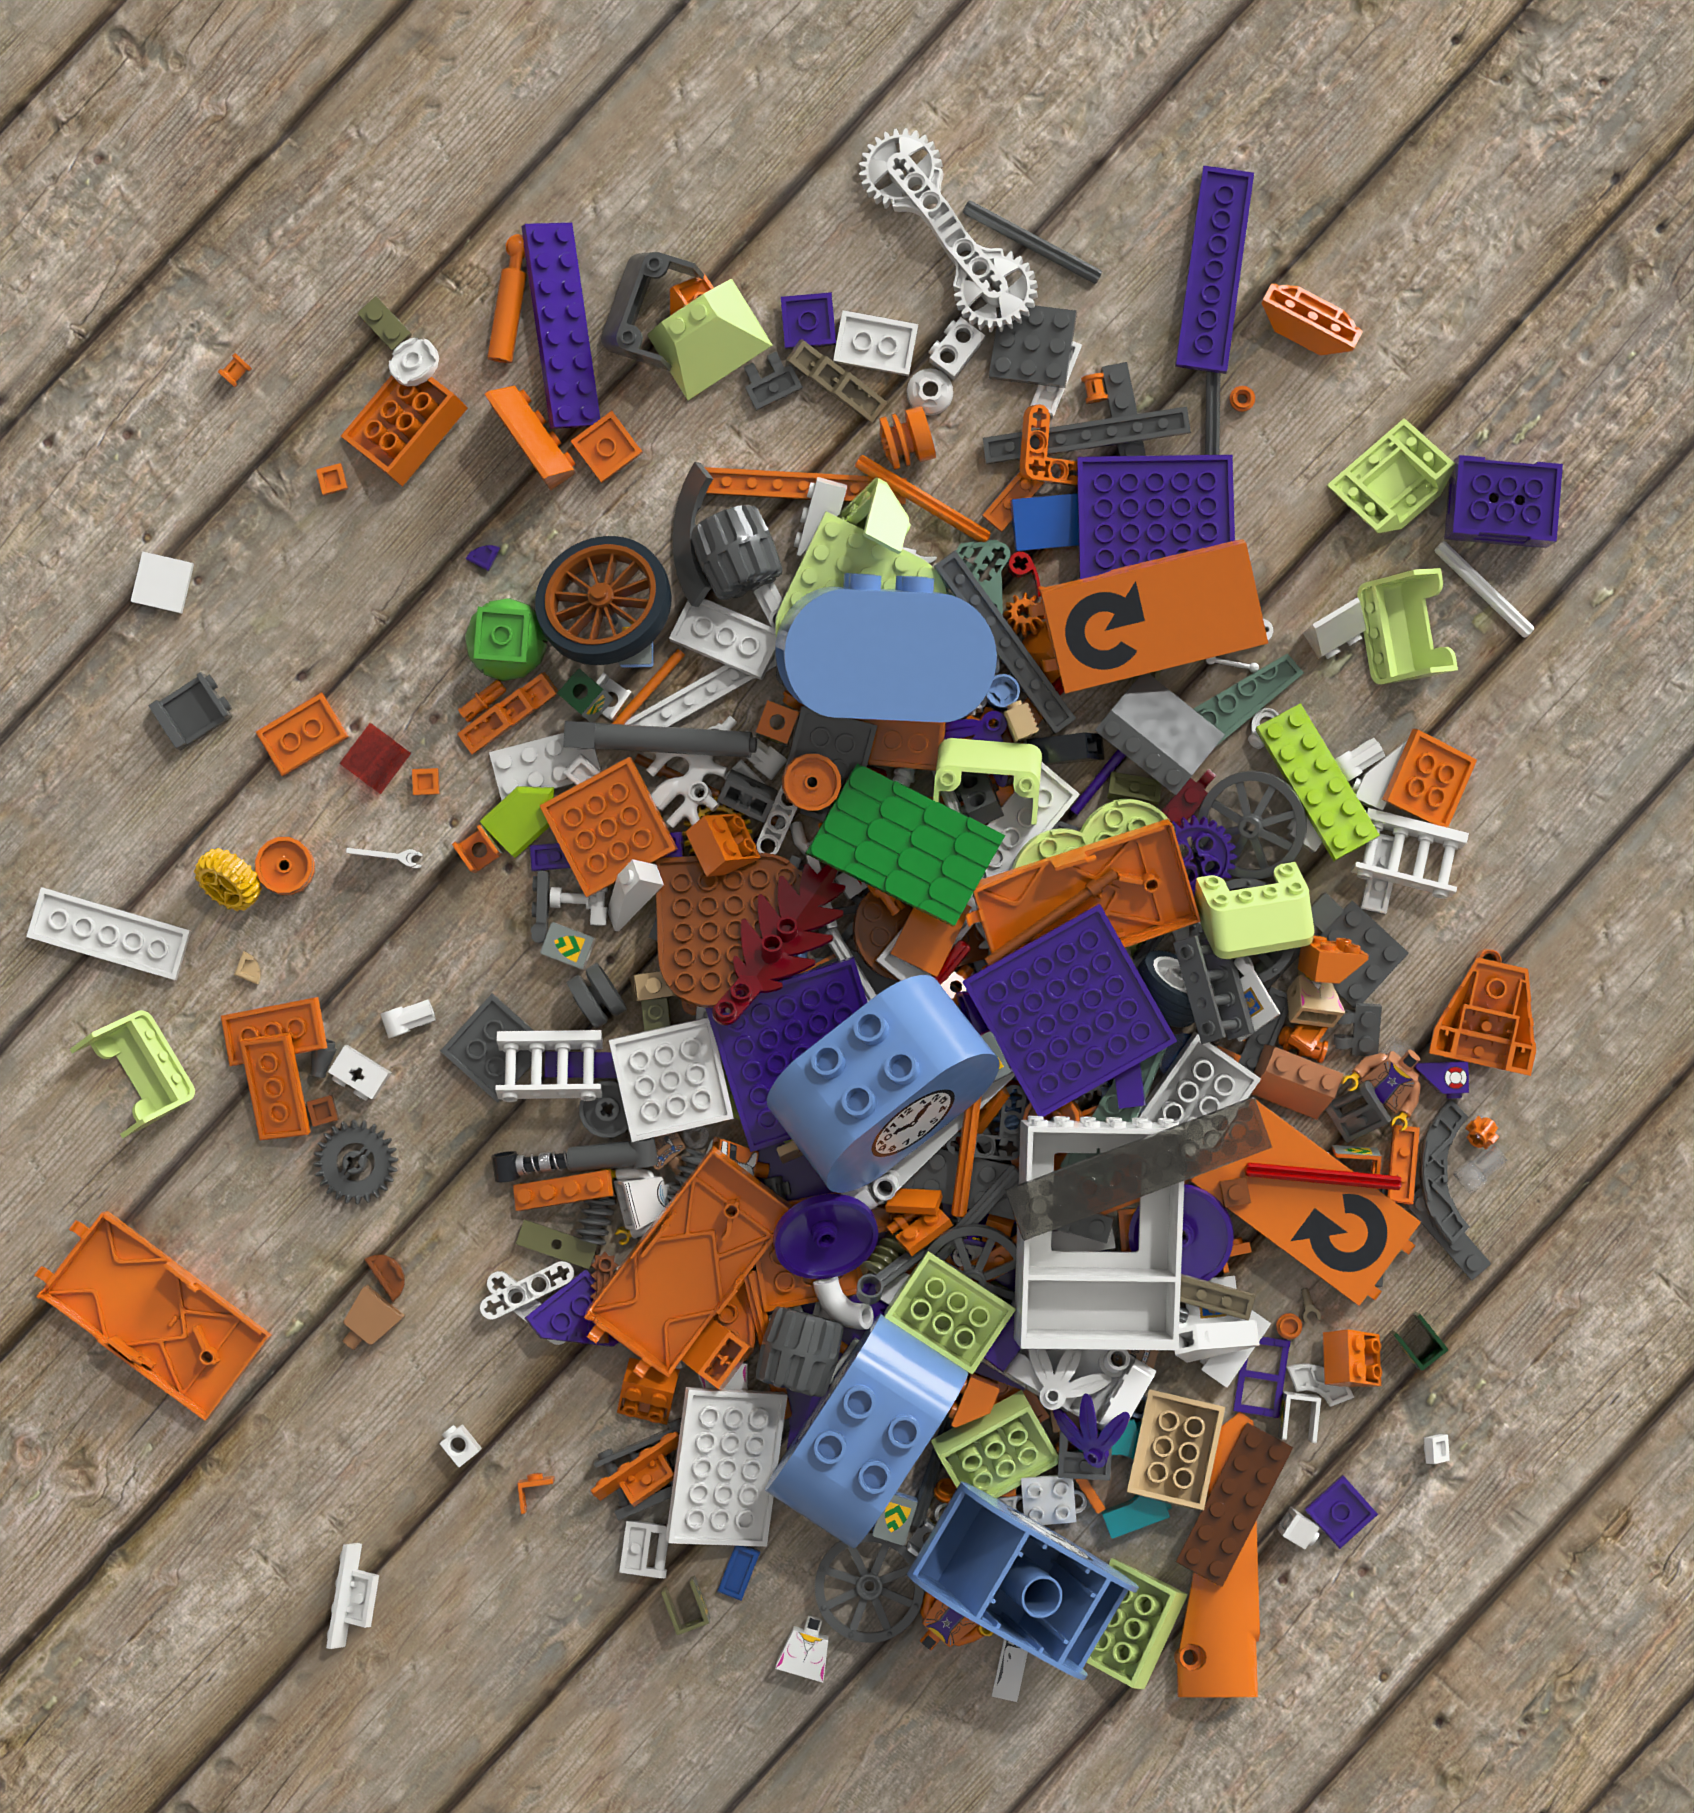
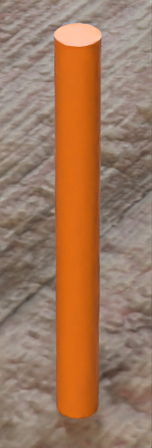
M677 649L611 724L624 725L683 659L685 654Z

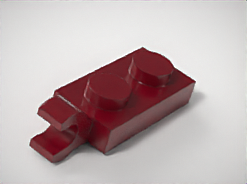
M1208 769L1197 782L1192 778L1187 781L1178 794L1174 795L1161 810L1171 823L1174 821L1180 826L1182 817L1188 820L1208 794L1204 789L1216 775Z

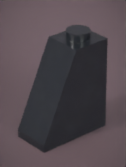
M1083 732L1027 739V744H1033L1040 749L1042 762L1045 765L1105 760L1103 737L1100 734Z

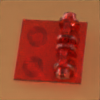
M369 723L339 764L381 794L411 755V752L372 723Z

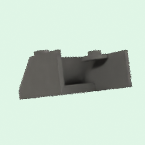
M660 252L638 253L631 256L627 262L601 335V342L611 353L670 371L672 366L662 356L640 349L643 336L641 331L634 326L651 278L663 277L668 269L700 279L704 278V273L695 263Z

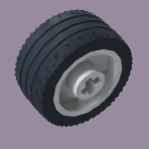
M1159 950L1149 952L1143 958L1137 970L1169 1026L1181 1028L1191 1026L1195 1019L1177 955Z

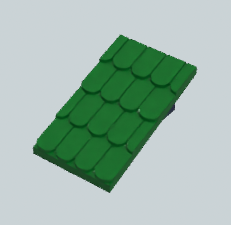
M856 764L805 854L954 927L1006 835L939 802H935L896 781H892L865 766Z

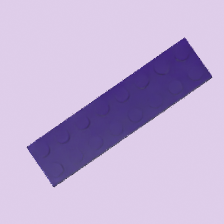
M1203 165L1175 367L1222 374L1227 373L1254 172Z
M572 222L524 224L521 228L550 429L590 427L600 419L573 224Z

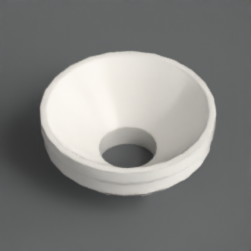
M929 368L917 372L910 379L907 386V399L911 407L922 406L925 415L928 416L942 413L948 408L953 398V386L950 379L937 369ZM928 382L935 383L938 387L937 394L932 397L926 396L922 389L924 384Z

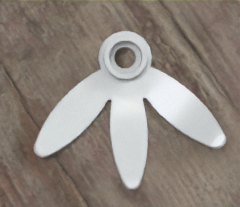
M1029 1349L1033 1369L1044 1386L1040 1391V1402L1049 1410L1059 1409L1065 1403L1066 1398L1081 1397L1085 1393L1092 1394L1103 1389L1111 1383L1112 1378L1108 1374H1092L1069 1382L1080 1362L1082 1349H1067L1060 1359L1055 1374H1053L1052 1365L1045 1349ZM1049 1392L1057 1393L1058 1398L1056 1401L1048 1399Z

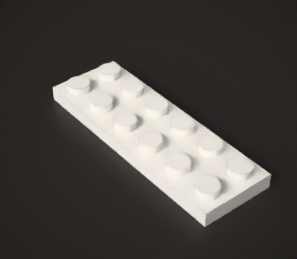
M41 887L26 937L177 980L191 930Z

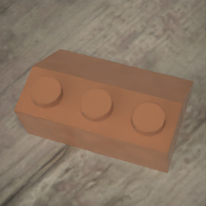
M1265 1044L1254 1074L1260 1077L1261 1080L1251 1094L1317 1120L1335 1098L1344 1074L1280 1048Z

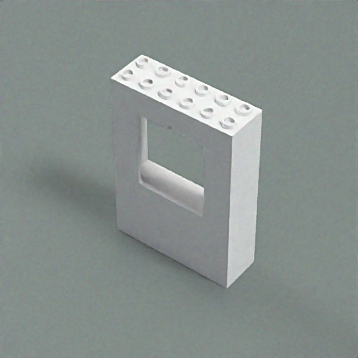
M1028 1116V1120H1021L1015 1278L1016 1310L1014 1311V1340L1021 1349L1178 1350L1186 1129L1180 1126L1179 1122H1174V1119L1158 1118V1122L1148 1121L1147 1118H1132V1122L1122 1121V1118L1106 1117V1122L1098 1121L1095 1117H1080V1121L1070 1120V1117L1055 1116L1054 1121L1045 1120L1043 1116ZM1097 1148H1100L1099 1153L1140 1154L1141 1184L1138 1250L1136 1252L1051 1250L1054 1155L1056 1153H1096Z

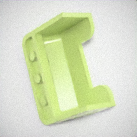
M1441 568L1411 570L1366 582L1359 587L1357 597L1361 603L1366 627L1363 633L1370 674L1375 683L1389 684L1458 670L1456 656L1451 648L1439 647L1434 649L1426 598L1437 596L1442 591L1443 579Z
M1296 862L1280 864L1275 868L1274 879L1277 884L1229 891L1225 881L1220 877L1211 875L1196 878L1194 899L1201 920L1200 924L1213 953L1217 957L1232 959L1304 947L1312 943L1314 925L1309 889Z

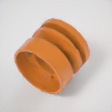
M922 406L905 410L906 422L902 424L895 413L891 414L893 422L891 427H889L885 416L879 418V435L883 450L894 470L900 469L898 458L900 456L903 457L906 467L910 466V453H915L920 463L936 458L933 439Z

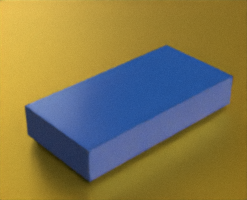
M734 1546L717 1592L742 1601L760 1551L749 1546Z

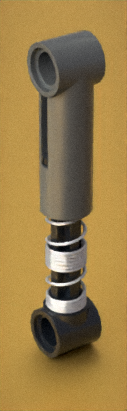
M654 1137L635 1142L630 1140L569 1147L567 1153L564 1150L563 1153L555 1154L553 1151V1154L551 1152L540 1153L539 1156L531 1154V1157H525V1155H518L516 1151H506L491 1156L495 1182L498 1183L515 1181L520 1179L521 1175H529L534 1171L539 1174L541 1172H554L555 1169L563 1171L564 1168H568L573 1173L630 1166L644 1168L658 1164Z

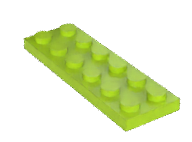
M1301 703L1256 727L1257 734L1285 781L1300 798L1306 816L1333 861L1344 857L1380 836Z

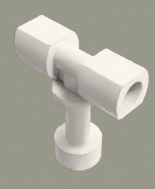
M551 887L550 908H561V903L586 904V909L591 910L590 925L606 926L607 907L604 906L605 893H608V887L590 897H586L585 894L562 893V888Z

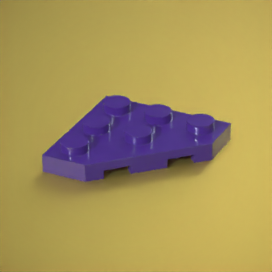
M587 1269L524 1318L539 1338L613 1347L619 1343L611 1335H609V1344L594 1343L587 1337L595 1323L585 1319L584 1316L587 1308L593 1301L590 1296L596 1292L590 1287L596 1281L590 1276L591 1274Z

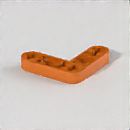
M1041 404L1028 407L1023 416L1020 455L1021 475L1031 481L1078 486L1077 476L1068 475L1069 471H1077V461L1047 457L1050 424L1048 409ZM1037 412V415H1040L1041 419L1037 420L1036 418H1033V413ZM1031 428H1040V430L1031 431ZM1033 435L1037 436L1040 440V445L1036 450L1030 445V438ZM1033 464L1034 467H1043V471L1033 472V470L1029 469V465ZM1053 464H1057L1061 469V474L1058 478H1054L1051 474Z

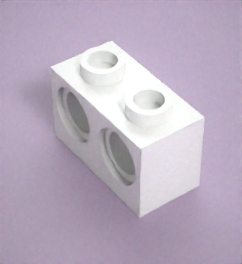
M962 317L957 322L953 320L944 331L947 336L941 343L937 340L928 352L931 354L929 363L953 381L985 340V335ZM966 332L969 334L970 340L966 343H961L956 339V334ZM944 352H950L954 355L955 359L951 363H944L940 359V355Z

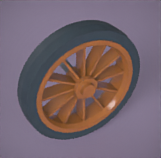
M601 536L590 538L571 546L552 561L539 582L535 597V609L543 634L559 653L568 659L582 664L608 665L633 657L656 639L668 619L672 594L664 567L647 547L625 537ZM609 562L604 583H599L593 565ZM617 562L629 564L613 582ZM589 567L596 583L592 587L576 577L577 574ZM638 570L646 576L642 580L624 586ZM572 581L588 594L563 592V590ZM649 588L648 599L626 598ZM559 601L580 603L558 612ZM619 607L642 608L645 610L638 620H635ZM617 614L631 624L629 628L617 634L614 627L619 619ZM582 615L568 631L560 624ZM603 617H607L613 636L598 639ZM594 618L589 639L577 637Z

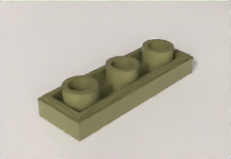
M527 1219L523 1221L516 1242L517 1245L587 1269L591 1267L590 1265L598 1244L580 1240L579 1237ZM555 1239L561 1241V1248L557 1249L553 1246Z

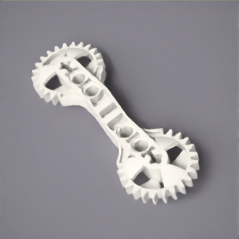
M905 128L902 135H899L898 130L894 129L893 136L891 137L887 132H884V140L875 137L877 145L868 144L870 153H862L865 162L859 163L862 170L859 175L861 180H864L861 183L863 189H868V197L874 196L875 204H879L883 200L885 209L892 204L894 212L915 213L930 227L944 251L956 266V276L953 283L954 291L957 292L954 294L955 301H959L956 305L958 310H963L961 313L964 319L969 317L971 325L978 321L979 330L988 325L989 332L993 331L994 326H998L1000 332H1003L1005 324L1010 329H1013L1012 321L1014 320L1021 324V315L1029 317L1030 313L1027 307L1034 308L1035 303L1032 299L1038 298L1037 291L1034 290L1038 288L1037 281L1033 280L1035 274L1034 271H1029V263L1027 262L1022 265L1023 260L1021 256L1014 260L1012 251L1005 257L1001 248H985L974 242L949 203L941 195V183L944 175L941 167H943L942 160L938 159L940 158L939 150H934V142L928 143L926 135L919 139L917 130L910 136L907 128ZM896 143L900 144L899 153H897ZM924 149L927 155L916 165L910 156ZM901 170H906V177L904 176V173ZM889 173L892 184L878 190L875 184L884 175ZM915 185L922 186L917 191L911 190V188ZM929 204H937L933 209H926ZM963 251L971 252L966 257L959 256ZM979 269L986 270L982 275H975V272ZM1019 270L1022 276L1008 288L1005 277ZM991 282L992 286L995 288V290L991 291L990 287ZM981 296L987 304L973 312L969 307ZM997 307H1000L1002 318H997Z

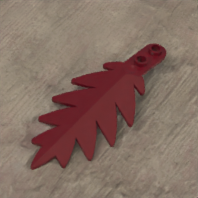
M805 864L800 881L799 895L785 877L780 876L778 883L780 916L762 894L758 895V920L762 939L745 918L741 920V945L745 964L737 956L733 957L734 970L738 979L713 1008L712 1015L717 1023L721 1025L733 1024L760 993L774 992L783 988V983L775 980L793 976L815 966L814 959L795 957V955L812 951L833 941L832 935L808 931L821 928L843 916L842 910L822 907L837 898L846 889L845 885L833 883L838 873L837 869L826 865L817 874L809 864Z

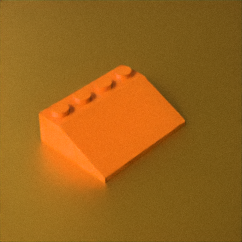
M391 375L343 432L341 437L403 487L468 407L454 393L433 377L417 386H404L399 384Z
M514 385L485 393L490 405L550 491L576 474L573 469L576 463L568 452L565 454L561 452L558 447L561 442L553 431L547 432L543 426L547 422L539 410L533 412L528 404L532 400L524 389L519 391Z

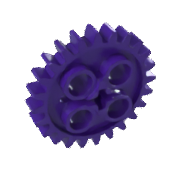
M1192 815L1190 823L1184 817L1181 818L1180 826L1174 821L1172 822L1178 845H1184L1181 855L1185 869L1189 868L1191 870L1188 879L1193 896H1195L1198 873L1196 865L1191 861L1194 856L1187 841L1189 836L1191 837L1192 849L1198 855L1195 857L1202 877L1211 875L1222 879L1224 877H1232L1227 870L1235 869L1236 867L1230 862V860L1237 858L1234 853L1230 852L1236 846L1233 843H1227L1232 837L1228 833L1224 834L1226 829L1222 825L1217 827L1215 820H1211L1208 824V819L1205 816H1202L1200 822H1198L1194 815ZM1207 836L1209 838L1208 843L1203 847H1198L1199 840ZM1209 861H1215L1213 869L1205 871V865Z

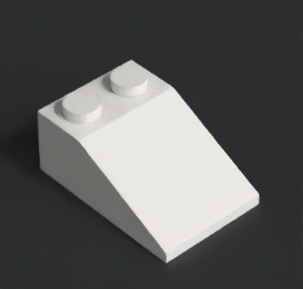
M1358 597L1312 624L1303 632L1318 659L1324 655L1329 659L1341 652L1338 648L1346 642L1351 646L1362 639L1360 634L1366 630Z

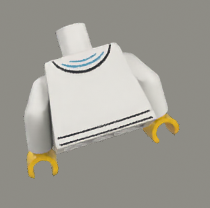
M633 1166L620 1167L616 1170L613 1168L600 1170H611L612 1180L614 1178L618 1179L614 1181L625 1227H619L615 1235L624 1233L627 1238L619 1240L618 1243L620 1245L627 1244L631 1237L636 1239L644 1236L668 1205L669 1198H667V1195L676 1194L670 1188L671 1185H676L675 1182L664 1185L662 1177L654 1176L650 1170L634 1168Z

